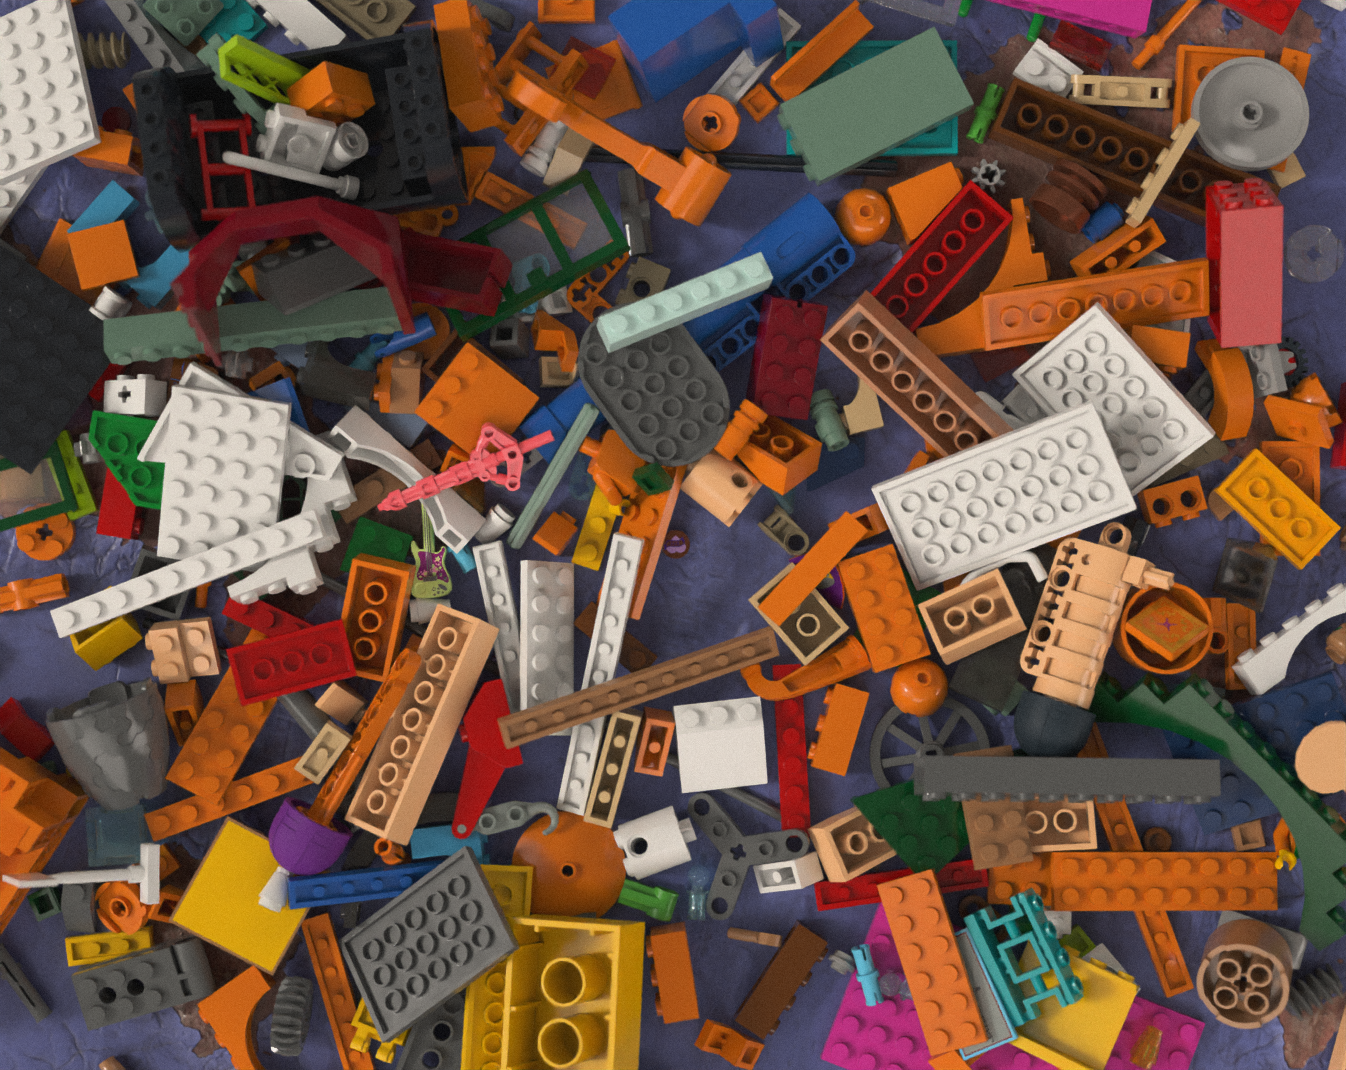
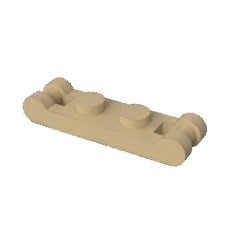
M1071 74L1070 83H1073L1072 95H1069V100L1076 103L1170 108V99L1167 98L1168 88L1172 86V79ZM1085 84H1092L1091 96L1084 95ZM1151 87H1157L1156 99H1150Z

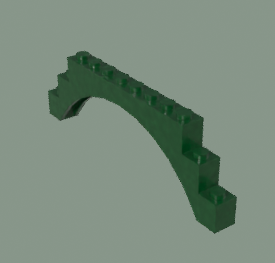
M1103 671L1098 677L1089 710L1080 709L1096 715L1094 723H1136L1166 729L1200 742L1229 759L1253 779L1278 808L1294 838L1301 860L1305 899L1299 931L1319 951L1346 934V911L1338 904L1346 899V867L1343 866L1346 864V824L1339 818L1337 811L1332 806H1327L1318 797L1316 791L1310 790L1299 779L1296 770L1290 764L1284 763L1276 755L1272 745L1264 742L1255 733L1252 725L1247 721H1243L1234 712L1232 705L1228 701L1222 700L1213 691L1211 684L1206 679L1200 678L1196 673L1169 692L1165 683L1160 678L1154 677L1150 672L1124 691L1116 678L1109 676Z

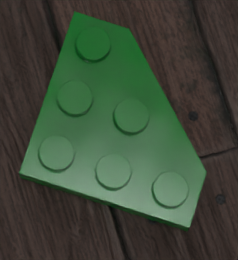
M93 410L88 436L93 447L103 457L105 464L117 481L122 484L135 506L161 510L165 463L141 462L137 459L158 421Z

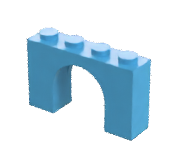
M112 180L67 232L72 233L121 220L126 221L141 203ZM170 245L157 261L146 267L138 268L140 277L118 283L126 290L132 287L138 292L139 295L136 299L148 309L154 306L161 310L175 294L170 283L189 264L188 252L180 253Z
M452 822L416 826L411 835L412 859L442 855L452 856L464 846L472 847L479 864L491 865L490 854H485L484 843H488V835L481 834L478 831H472L470 836L465 839H458L451 831Z

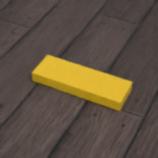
M153 926L142 927L131 935H126L127 933L122 931L118 934L107 931L67 936L65 944L68 967L93 964L135 950L155 945Z

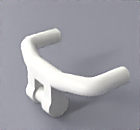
M1023 551L970 571L960 585L1010 562H1027L1038 582L1048 578V575L1035 553Z

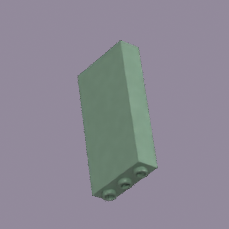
M934 26L780 104V114L777 115L782 129L784 131L789 130L793 138L790 140V144L796 156L801 155L806 163L803 169L810 182L814 180L818 187L969 111L974 102Z

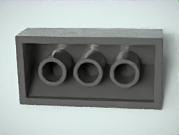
M323 233L316 234L312 239L305 242L291 244L287 249L275 254L264 255L260 260L251 263L258 293L285 316L377 278L375 274Z

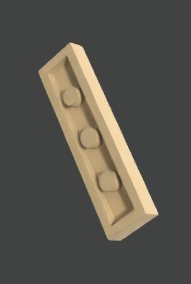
M1191 117L1184 124L1178 123L1170 136L1174 140L1169 149L1164 147L1155 163L1159 164L1154 174L1149 172L1140 187L1144 191L1139 199L1134 197L1125 212L1129 216L1125 223L1135 228L1143 221L1201 123Z

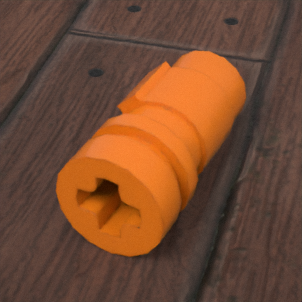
M744 399L739 406L740 411H735L733 414L735 418L726 426L723 436L713 448L729 461H732L735 455L740 452L749 440L752 432L758 431L760 428L758 424H763L768 417L765 412L747 399Z

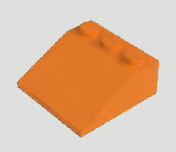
M467 342L414 413L470 454L478 445L477 441L481 436V428L484 423L492 422L497 428L512 436L540 398ZM489 442L487 448H485L490 454L500 451L492 442Z

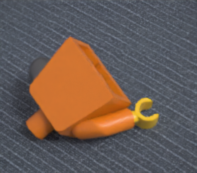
M607 422L600 428L599 440L586 435L578 451L592 457L587 471L593 476V480L608 500L609 512L612 515L624 516L621 507H629L630 501L623 499L622 496L625 497L635 490L637 483L632 478V475L636 468L644 466L645 460L635 455L624 444L610 423Z

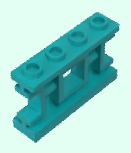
M1032 887L1010 898L1016 910L1014 912L996 918L990 905L963 918L1014 1028L1025 1024L1029 1020L1036 1019L1042 1014L1037 1001L1056 995L1061 1007L1064 1008L1069 1004L1077 1003L1084 997L1082 982L1078 976L1074 975L1069 965V955L1064 948H1061L1056 938V928L1047 919L1043 911V901L1039 894L1034 892ZM1027 913L1034 929L1022 934L1015 919ZM1004 924L1011 939L999 944L992 928ZM1029 939L1041 965L1022 973L1011 950V946ZM1053 968L1060 984L1047 988L1041 974ZM1030 978L1037 993L1025 998L1018 983Z

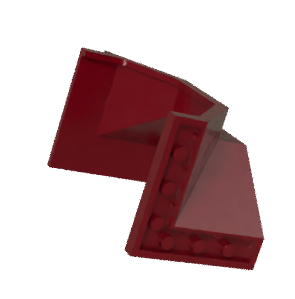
M319 196L235 210L188 252L189 264L170 283V286L179 300L181 312L187 314L190 328L195 329L198 342H203L206 356H211L216 367L222 366L217 296L241 245L321 231L385 282L404 335L416 333L404 237L398 216Z

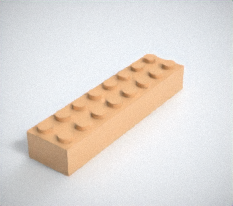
M437 604L417 651L422 657L420 667L411 683H408L403 697L382 731L344 820L387 840L405 846L408 845L498 635L499 628L476 617Z

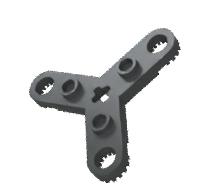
M699 792L693 795L688 802L690 816L722 854L705 904L707 913L713 919L724 920L733 914L750 865L800 858L810 847L808 834L799 828L745 835L732 817L710 793ZM698 799H705L709 803L710 811L708 814H699L695 808ZM796 835L801 838L803 842L801 850L793 851L788 847L787 842L790 836ZM741 844L743 845V851L747 854L746 856L742 855L738 859L735 857L736 852L732 848H736ZM721 897L727 901L728 909L726 912L721 913L715 910V907H713L715 898Z

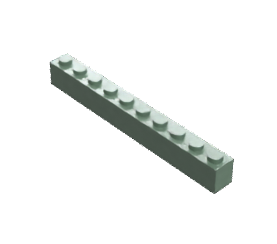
M387 287L342 292L287 316L283 315L268 301L217 306L221 351H245L248 348L255 347L273 348L277 345L290 343L301 345L307 341H333L336 338L342 337L360 338L368 334L380 333L388 335L394 331H402ZM181 311L104 319V351L112 364L127 365L134 361L146 360L154 362L161 358H186L194 354H205L203 342H198L195 329L189 326L187 314H183Z

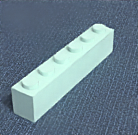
M759 252L599 317L597 329L608 353L768 289L773 277L762 253Z

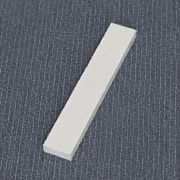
M495 541L472 548L488 622L500 629L493 646L510 713L513 714L520 711V622L502 541Z

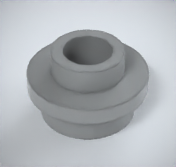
M836 949L833 955H829L828 959L832 962L830 967L837 972L846 975L847 971L851 973L855 971V967H853L855 959L848 954Z

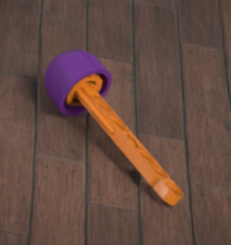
M408 648L399 654L390 669V674L379 688L314 803L309 804L293 797L285 798L269 831L270 850L275 860L284 869L298 875H314L329 868L344 851L353 834L347 826L333 816L403 697L408 683H411L418 671L422 658L420 654Z

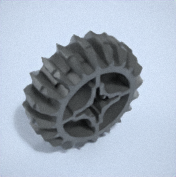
M287 976L281 982L278 994L276 995L270 1033L271 1049L276 1054L290 1057L298 1056L303 1051L306 1038L308 1037L314 999V989L310 979H304L299 976Z

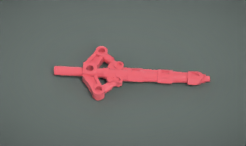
M486 422L482 425L481 436L477 441L476 449L470 452V460L454 465L435 476L431 475L416 481V485L403 491L397 489L390 492L387 498L383 499L380 504H377L379 511H398L408 507L407 503L420 498L425 500L441 493V490L455 485L458 486L478 476L481 481H496L497 484L505 485L508 490L516 491L520 487L523 454L555 441L551 430H548L518 443L517 439L497 428L492 422ZM489 442H492L501 451L490 454L485 448H487ZM506 461L507 475L502 473L496 474V466Z

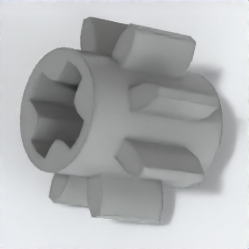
M982 159L980 162L981 169L977 167L971 169L972 174L976 175L972 181L982 190H988L989 194L993 195L995 193V185L1002 188L1005 184L1000 180V176L1006 170H999L996 166L998 160H995L992 164H987L986 160ZM985 172L988 176L992 175L994 177L990 183L988 179L982 178Z
M89 433L80 434V441L73 443L75 457H82L83 464L104 462L103 457L89 441Z

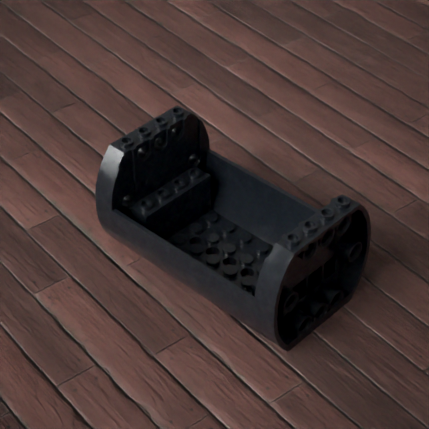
M433 20L403 24L402 30L404 33L281 54V56L310 70H313L323 61L367 73L375 105L351 122L359 125L365 132L369 144L368 150L372 145L378 144L383 147V151L377 157L369 156L367 151L364 156L338 171H329L322 166L319 173L321 175L337 179L345 175L359 178V192L354 200L341 198L340 194H337L333 189L273 174L260 177L256 175V170L251 169L255 206H265L319 196L390 215H399L469 202V190L457 116L449 108L438 31ZM230 64V67L233 69V71L236 74L240 75L236 68ZM170 66L137 71L132 77L148 197L166 239L180 253L189 252L224 221H201L200 210L206 209L198 143L197 138H190L189 114H196L197 120L242 119V112L233 102L236 97L229 89L224 91L213 78L216 73L212 67L176 73ZM252 75L257 83L264 87L258 77ZM275 86L281 95L287 97L281 88ZM252 93L266 110L274 104ZM250 115L251 136L246 137L248 154L250 157L261 159L259 152L256 151L257 138L261 132L255 126V123L258 121ZM238 131L204 132L208 164L226 163L223 160V154L227 151L241 154ZM244 175L209 176L213 208L248 207Z

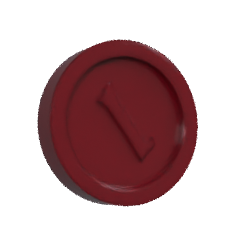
M111 107L102 116V125L107 132L114 133L115 129L129 131L131 127V116L121 107Z

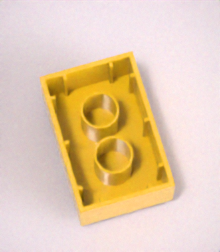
M544 914L510 917L509 926L520 948L507 957L501 1070H638L645 922Z

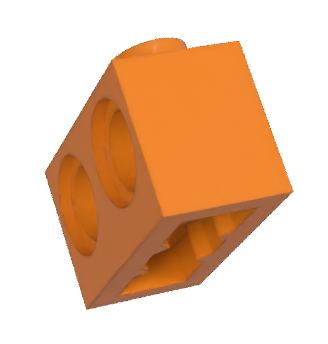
M1198 475L1145 489L1137 493L1144 521L1148 524L1154 523L1155 528L1173 524L1171 519L1182 516L1183 521L1200 517L1199 511L1208 509ZM1184 491L1188 492L1192 497V503L1189 507L1181 503V495ZM1156 499H1160L1165 506L1161 515L1153 510V503Z

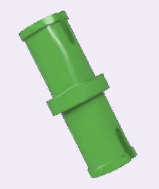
M988 83L980 106H976L974 110L976 115L966 135V138L969 140L974 138L973 142L983 144L991 121L996 119L997 114L995 111L1005 92V89L1002 87L997 89L998 85Z

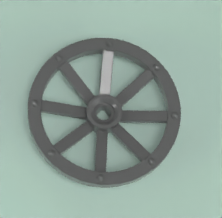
M946 697L942 706L952 709L953 712L935 741L932 740L928 717H918L923 742L920 743L892 724V721L903 713L896 705L892 706L877 723L870 741L869 760L876 783L879 788L890 787L891 785L888 783L882 768L914 763V760L927 756L926 752L934 750L936 756H952L956 753L990 748L988 736L982 723L965 705L957 700ZM962 716L971 726L977 741L944 748L945 741ZM886 730L915 749L916 753L880 759L881 743ZM914 772L911 774L909 779L914 778Z

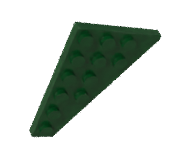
M1021 746L1013 749L1014 757H1031ZM914 778L896 783L890 787L879 788L876 791L860 796H853L850 799V802L914 874L934 868L935 874H937L969 843L962 802L952 801V796H946V799L940 801H923V796H914Z

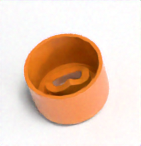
M1175 582L1173 586H1170L1169 590L1148 585L1147 590L1133 587L1129 590L1112 640L1115 649L1127 663L1147 672L1175 674L1188 670L1204 657L1212 641L1213 621L1207 604L1199 594L1191 588ZM1162 596H1165L1210 626L1206 636L1173 661H1169L1125 630L1127 621Z

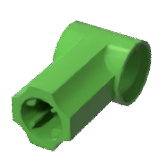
M625 878L618 903L645 911L647 915L655 919L670 922L679 893L665 887H652Z

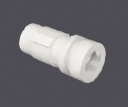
M549 120L535 138L533 146H529L527 149L528 154H524L520 164L531 173L544 177L549 168L547 165L551 164L552 157L568 126L559 120L557 123Z

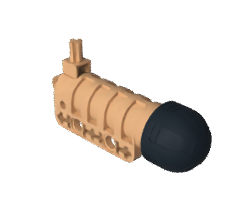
M1118 522L1109 523L1104 527L1098 544L1069 537L1064 539L1057 549L1020 658L1022 669L1031 675L1037 676L1032 691L1044 695L1041 696L1023 690L1014 716L1015 737L1021 748L1031 757L1073 758L1084 748L1090 736L1096 715L1076 707L1087 710L1090 708L1095 693L1094 689L1104 667L1103 663L1108 648L1111 646L1114 637L1113 633L1118 620H1120L1123 611L1122 607L1130 587L1134 586L1147 590L1148 585L1169 590L1170 586L1174 584V573L1156 569L1155 565L1148 560L1127 554L1132 537L1131 532L1127 527ZM1116 529H1121L1123 532L1122 540L1119 543L1112 544L1110 541L1111 533ZM1076 548L1078 550L1076 555L1068 554L1069 549ZM1063 563L1072 564V568L1063 565ZM1062 572H1068L1070 576L1068 584L1059 587L1057 584L1058 576ZM1054 589L1063 593L1062 596L1054 594ZM1056 603L1059 605L1057 610L1049 609L1050 604ZM1044 618L1053 619V624L1044 620ZM1043 627H1049L1051 631L1049 639L1041 642L1038 638L1039 631ZM1035 645H1038L1044 648V650H1037L1034 647ZM1032 658L1040 660L1038 665H1032L1030 661Z

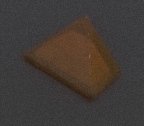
M479 476L466 483L451 487L482 514L485 513L487 510L485 482L481 481Z

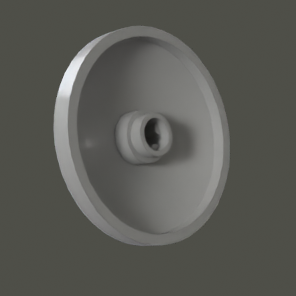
M1239 57L1218 65L1205 76L1194 94L1191 105V118L1201 123L1195 132V136L1201 147L1213 159L1232 169L1259 171L1278 165L1297 149L1308 128L1309 105L1302 86L1287 69L1268 59Z

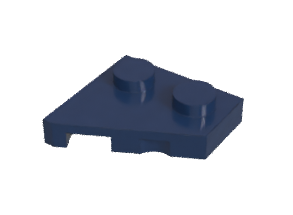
M811 436L812 438H814V439L818 440L819 442H821V440H820L819 437H813V436ZM848 437L849 444L837 451H828L825 442H823L818 470L806 478V492H811L864 467L865 438Z

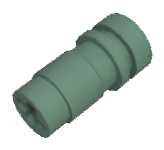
M823 389L812 393L809 411L811 418L817 422L814 426L821 442H825L828 451H837L846 447L849 444V439L841 417L837 413L838 406L831 390Z

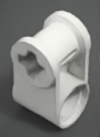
M105 286L94 306H91L89 311L104 321V319L125 317L133 303L109 286Z

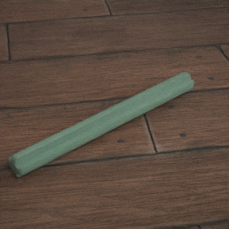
M585 403L508 535L506 543L511 548L519 550L527 539L599 415L600 409L596 405Z

